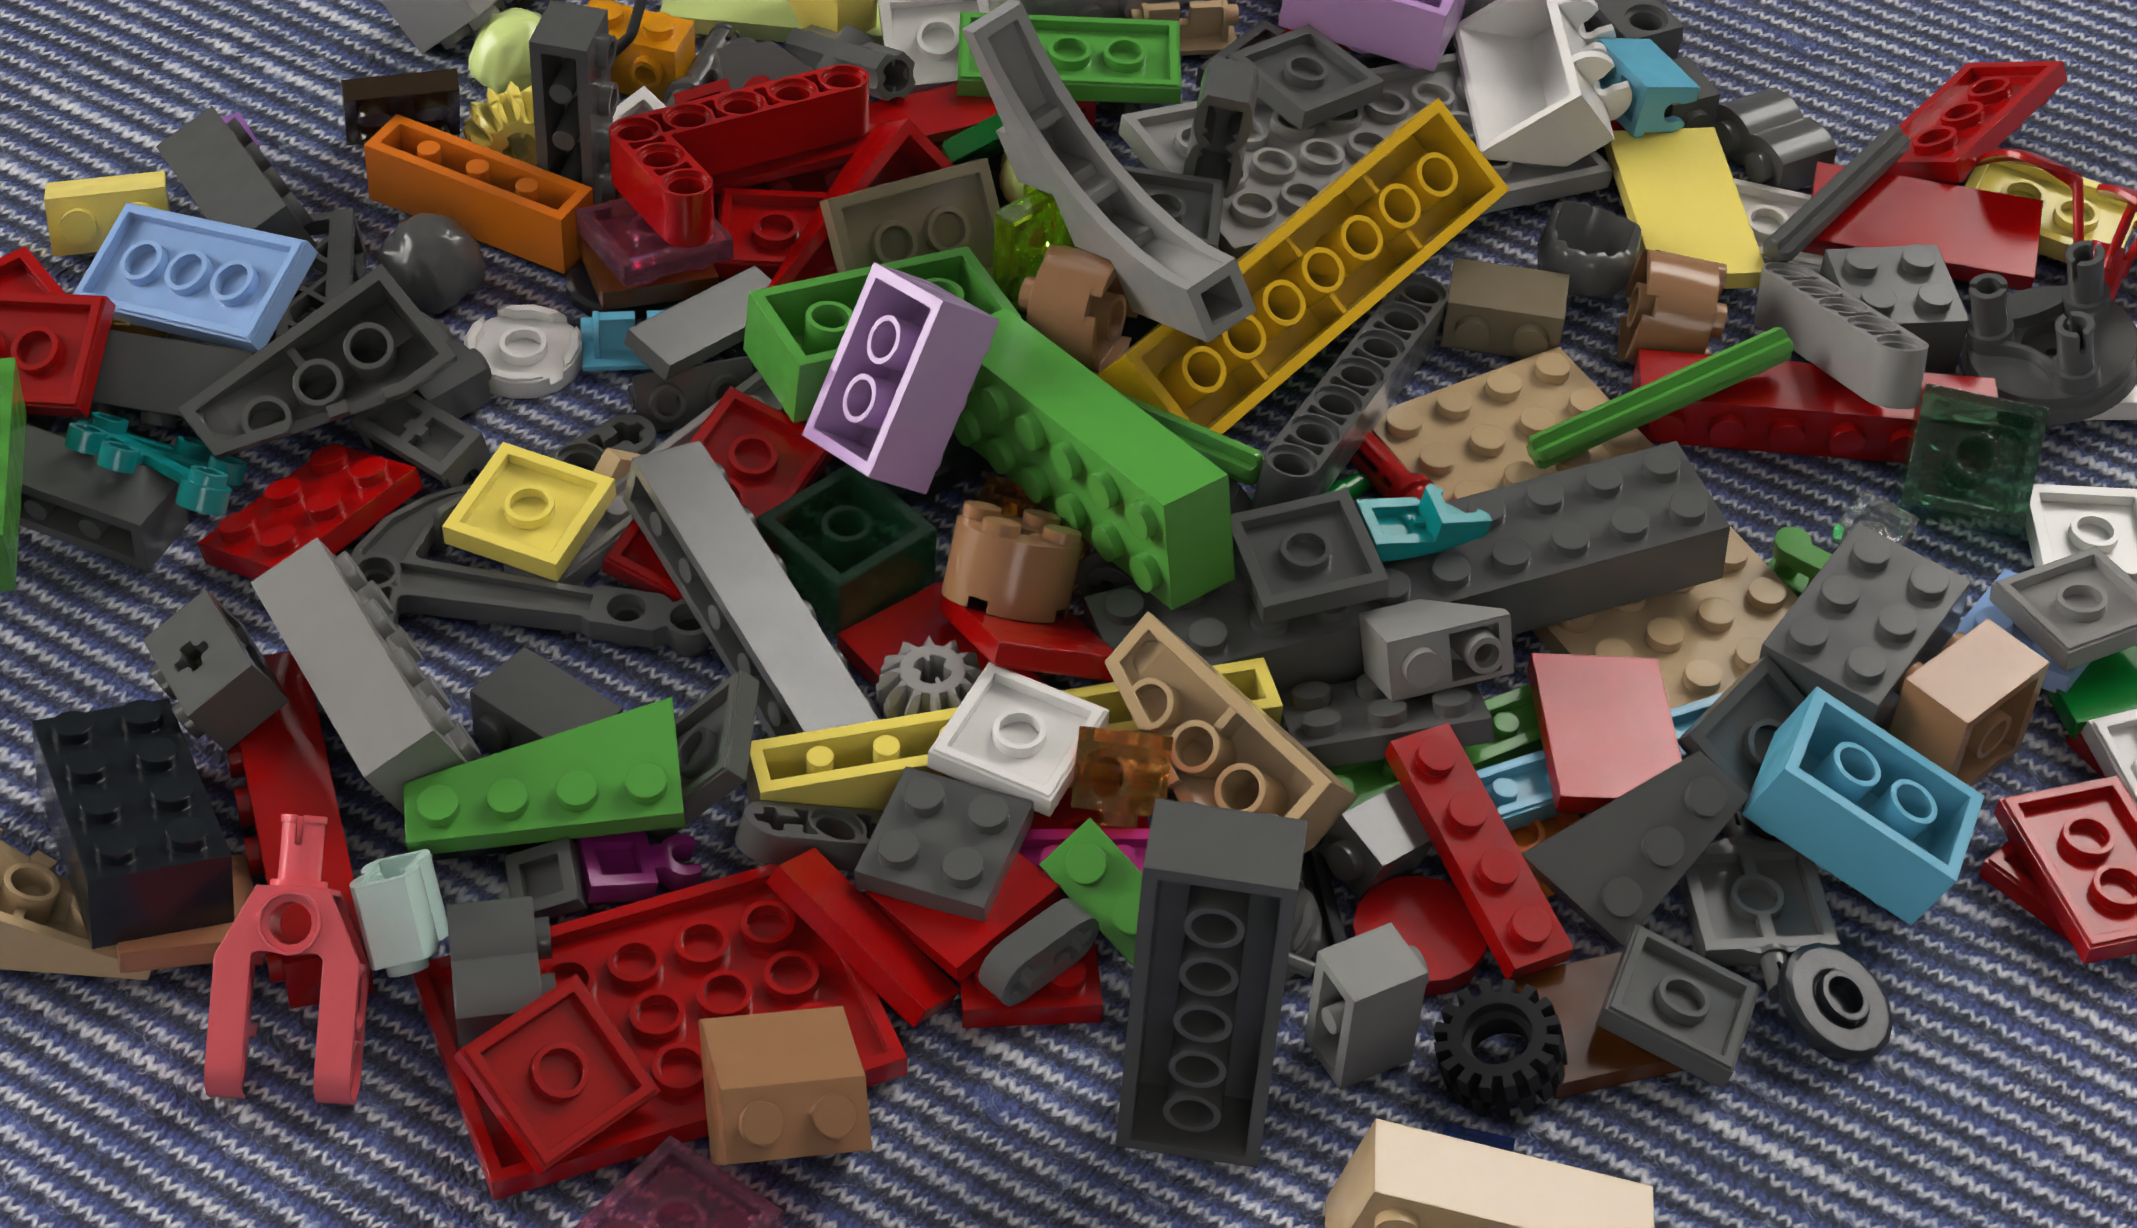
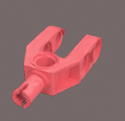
M281 814L282 833L278 879H270V885L256 884L214 954L204 1065L206 1095L208 1097L245 1099L243 1088L247 1071L249 1038L257 1037L258 1023L251 1022L255 965H263V957L269 952L297 957L319 955L323 960L314 1064V1098L317 1103L354 1105L358 1098L362 1075L370 965L341 891L327 889L328 882H321L325 825H327L328 817ZM300 903L310 913L312 926L310 933L304 940L297 944H291L281 933L280 921L282 914L287 908Z

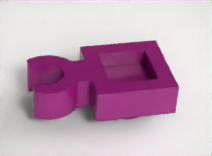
M646 831L577 838L576 841L587 904L645 900L655 897L658 884H662L674 891L698 885L703 871L701 864L683 865L676 862L691 860L695 839L689 835H672L657 845H649Z

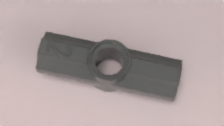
M814 25L803 29L794 27L784 41L786 50L814 70L840 64L854 65L866 70L869 74V96L890 101L895 97L906 98L916 83L913 77L915 62L906 53L880 45L867 34L850 25H845L840 33Z

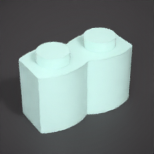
M422 849L377 859L361 869L362 875L354 879L349 884L370 969L380 970L386 968L388 977H400L428 968L430 966L428 958L440 950L439 941L449 935L448 921L430 850Z

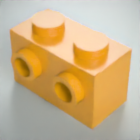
M590 0L586 6L606 9L608 11V31L610 35H615L617 42L627 31L633 7L622 5L612 0ZM644 10L636 38L615 58L610 70L611 82L618 83L619 93L632 95L645 86L662 103H665L664 94L669 84L675 79L683 78L696 58L695 21L671 16L665 12Z

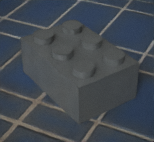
M1856 523L1764 641L1759 659L1768 655L1805 698L1818 686L1872 723L1884 729L1889 719L1895 713L1900 697L1896 691L1903 674L1913 664L1917 662L1926 664L1937 656L1945 643L1958 629L1972 580Z

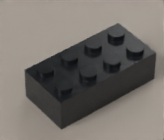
M169 698L155 701L136 700L124 706L88 712L68 711L56 717L32 721L37 788L92 949L117 945V943L231 923L235 920L232 855L178 720L172 712Z

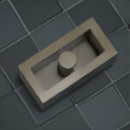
M1454 257L1441 346L1523 359L1558 346L1560 347L1570 274Z

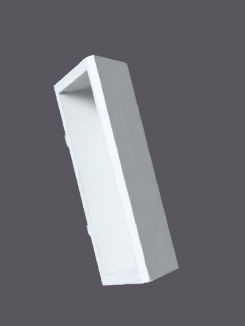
M1495 0L1459 22L1452 37L1476 144L1486 159L1567 167L1615 140L1610 121L1619 118L1629 108L1632 101V90L1628 80L1612 84L1606 89H1601L1599 79L1603 78L1614 67V63L1611 57L1608 56L1605 45L1597 42V38H1616V33L1612 24L1586 32L1584 22L1588 21L1599 10L1594 0Z

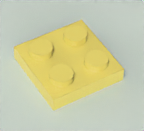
M502 442L443 524L444 543L558 582L615 499V479Z

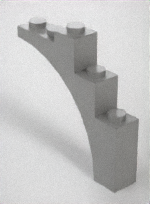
M1008 0L962 29L1003 126L997 129L996 132L1018 182L1052 194L1074 245L1111 260L1133 312L1209 343L1257 311L1236 258L1208 245L1179 224L1143 190L1098 136L1062 82L1043 48L1022 2Z

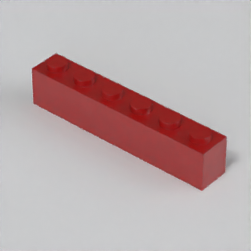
M1639 349L1630 391L1711 355ZM1786 361L1642 425L1637 429L1650 442L1654 443L1677 441L1679 445L1989 470L2003 425L1995 378L1924 372L1919 406L1913 409H1891L1866 401L1812 363Z
M290 651L263 655L290 701L227 751L231 779L245 776L247 785L234 788L241 828L255 826L256 836L243 838L251 878L264 876L266 885H270V879H278L282 833L281 814L328 817L327 825H325L321 882H328L327 889L341 891L365 950L349 887L354 877L314 692ZM300 903L287 908L282 914L280 921L281 933L291 944H297L304 940L310 933L312 926L310 913ZM274 952L265 954L270 982L272 984L285 981L290 1009L320 1002L323 960L319 955L297 957ZM370 969L368 994L375 992L372 969Z

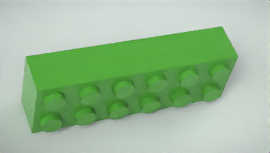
M1006 307L991 314V316L1000 321L992 337L990 349L984 356L970 389L966 406L953 431L959 442L966 447L970 446L979 453L998 474H1004L1024 490L1031 501L1040 503L1051 513L1060 516L1063 526L1080 531L1082 533L1081 537L1095 547L1105 561L1116 564L1134 579L1142 591L1150 592L1171 610L1234 580L1235 569L1228 474Z

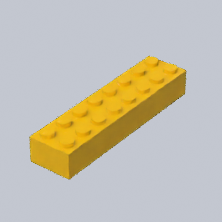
M1437 98L1405 121L1236 260L1257 311L1209 343L1159 323L1098 373L1097 376L1115 390L1219 434H1223L1510 189L1440 98Z

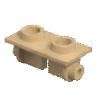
M1227 0L1189 2L1188 18H1180L1179 2L1140 3L1139 9L1129 10V19L1179 21L1181 56H1214L1237 39L1233 26L1238 25L1239 10L1237 4H1228Z

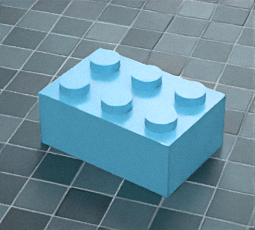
M1817 686L1775 731L1742 815L1768 834L1775 836L1816 863L1821 869L1830 872L1871 899L1879 907L1888 910L1907 924L1912 925L1957 882L1985 796Z

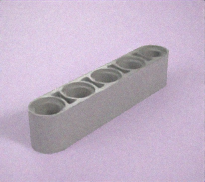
M1787 262L1763 264L1754 317L1756 326L1764 331L1774 327L1785 329L1788 337L1793 341L1794 352L1874 405L1891 409H1913L1919 406L1929 344L1806 266Z

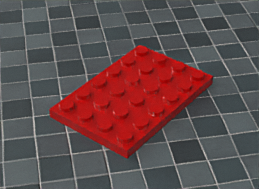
M768 864L550 926L553 959L539 960L540 974L555 973L557 986L577 973L661 1092L654 1099L540 1177H538L454 1058L459 1050L455 1017L451 956L447 955L429 960L430 966L428 968L411 974L413 987L494 1201L708 1136L699 1019L843 1006L865 1073L866 1087L907 1075L908 1057L876 991L769 887L767 880L778 865Z

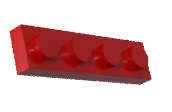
M1449 722L1390 741L1384 755L1507 980H1514L1567 961L1574 947Z

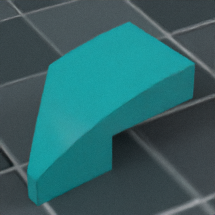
M1431 483L1425 487L1421 500L1416 497L1355 500V506L1381 562L1432 554L1479 539L1488 534L1492 519L1488 513L1479 508L1474 513H1465L1444 502L1442 498L1444 490Z

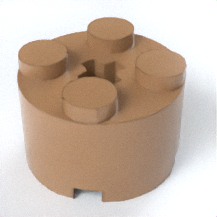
M1050 244L1036 277L1027 276L1024 279L1018 297L1019 310L1027 313L1026 322L1096 375L1129 348L1132 338L1122 336L1126 317L1137 319L1138 313L1132 311L1115 268L1109 259L1084 249Z
M1643 249L1635 261L1624 295L1631 298L1627 316L1620 315L1617 333V358L1619 361L1635 365L1639 349L1709 355V338L1719 339L1726 323L1727 304L1718 303V298L1721 296L1725 285L1727 265L1661 250Z
M974 500L964 501L962 513L956 519L941 591L943 596L964 607L968 605L969 596L979 598L981 602L987 604L986 614L1011 620L1054 623L1056 614L1063 620L1067 619L1083 548L1082 533L1069 527L1060 526L1061 517L1047 511L1024 509L1023 517L1019 518L1002 515V508L990 503Z

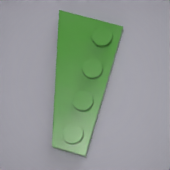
M669 697L403 783L405 836L408 853L428 849L431 854L556 841L566 837L575 839L686 827L673 698Z

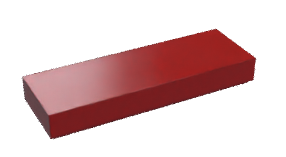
M815 847L778 865L767 880L769 887L910 1026L915 1027L947 1008L960 992V989Z

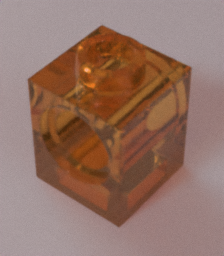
M1080 726L1071 808L1096 810V824L1136 828L1138 815L1152 817L1155 798L1167 799L1173 737L1139 731ZM1123 769L1124 778L1122 786L1120 788L1119 777Z

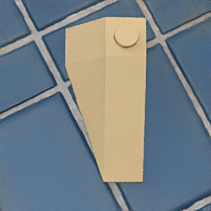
M1147 611L1104 661L1138 729L1144 732L1160 764L1158 769L1167 787L1173 789L1178 801L1196 802L1207 806L1255 813H1271L1282 817L1308 820L1304 853L1317 845L1335 824L1340 815L1358 798L1350 788L1311 752L1152 613Z
M0 828V838L3 832L2 828ZM0 840L1 970L148 980L151 970L120 973L116 945L92 949L70 882L55 872L58 861L39 850L29 857Z

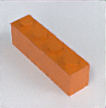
M396 114L364 144L369 198L371 200L413 216L427 212L453 217L475 240L565 274L581 258L577 248V230L595 228L592 187L402 115Z

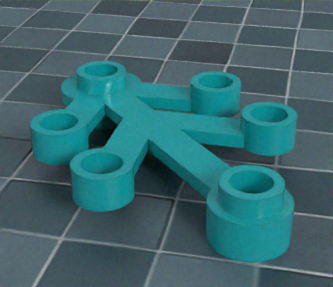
M92 412L90 420H78L76 423H69L64 443L65 447L85 454L98 455L97 465L116 472L132 474L135 473L138 465L142 463L179 483L175 503L188 510L208 515H225L232 488L227 485L241 486L243 484L248 463L232 456L217 460L201 439L177 436L175 446L138 436L134 432L127 430L128 420L103 412Z

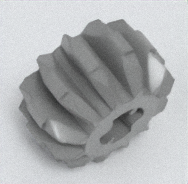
M928 636L926 642L921 647H916L903 641L898 655L885 656L884 664L881 667V675H879V683L876 684V703L879 704V712L883 713V719L959 707L983 671L980 670L977 654L974 652L961 653L956 640L949 642L945 646L935 645L930 636Z

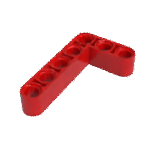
M832 65L618 119L610 125L608 130L611 182L616 190L667 243L689 248L706 244L714 238L715 234L714 192L711 176L863 136L869 131L870 126L869 74L866 70L854 65Z

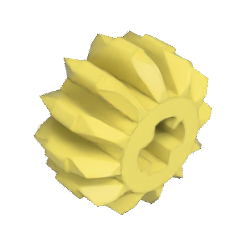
M510 81L506 91L497 94L496 91L488 87L486 94L488 101L486 103L470 102L469 112L471 118L463 121V132L466 140L537 167L532 85L520 92L519 87Z

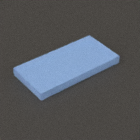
M127 202L73 294L107 296L116 305L113 320L257 353L268 344L318 252L306 240Z

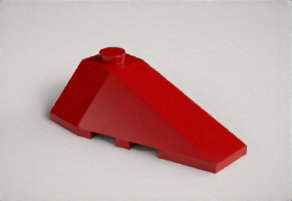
M909 118L877 125L842 168L823 200L955 165ZM820 205L768 287L837 273Z

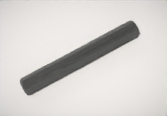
M1890 126L1886 131L1881 132L1764 241L1763 253L1769 256L1772 262H1788L1793 260L1910 149L1911 140L1903 135L1902 128Z

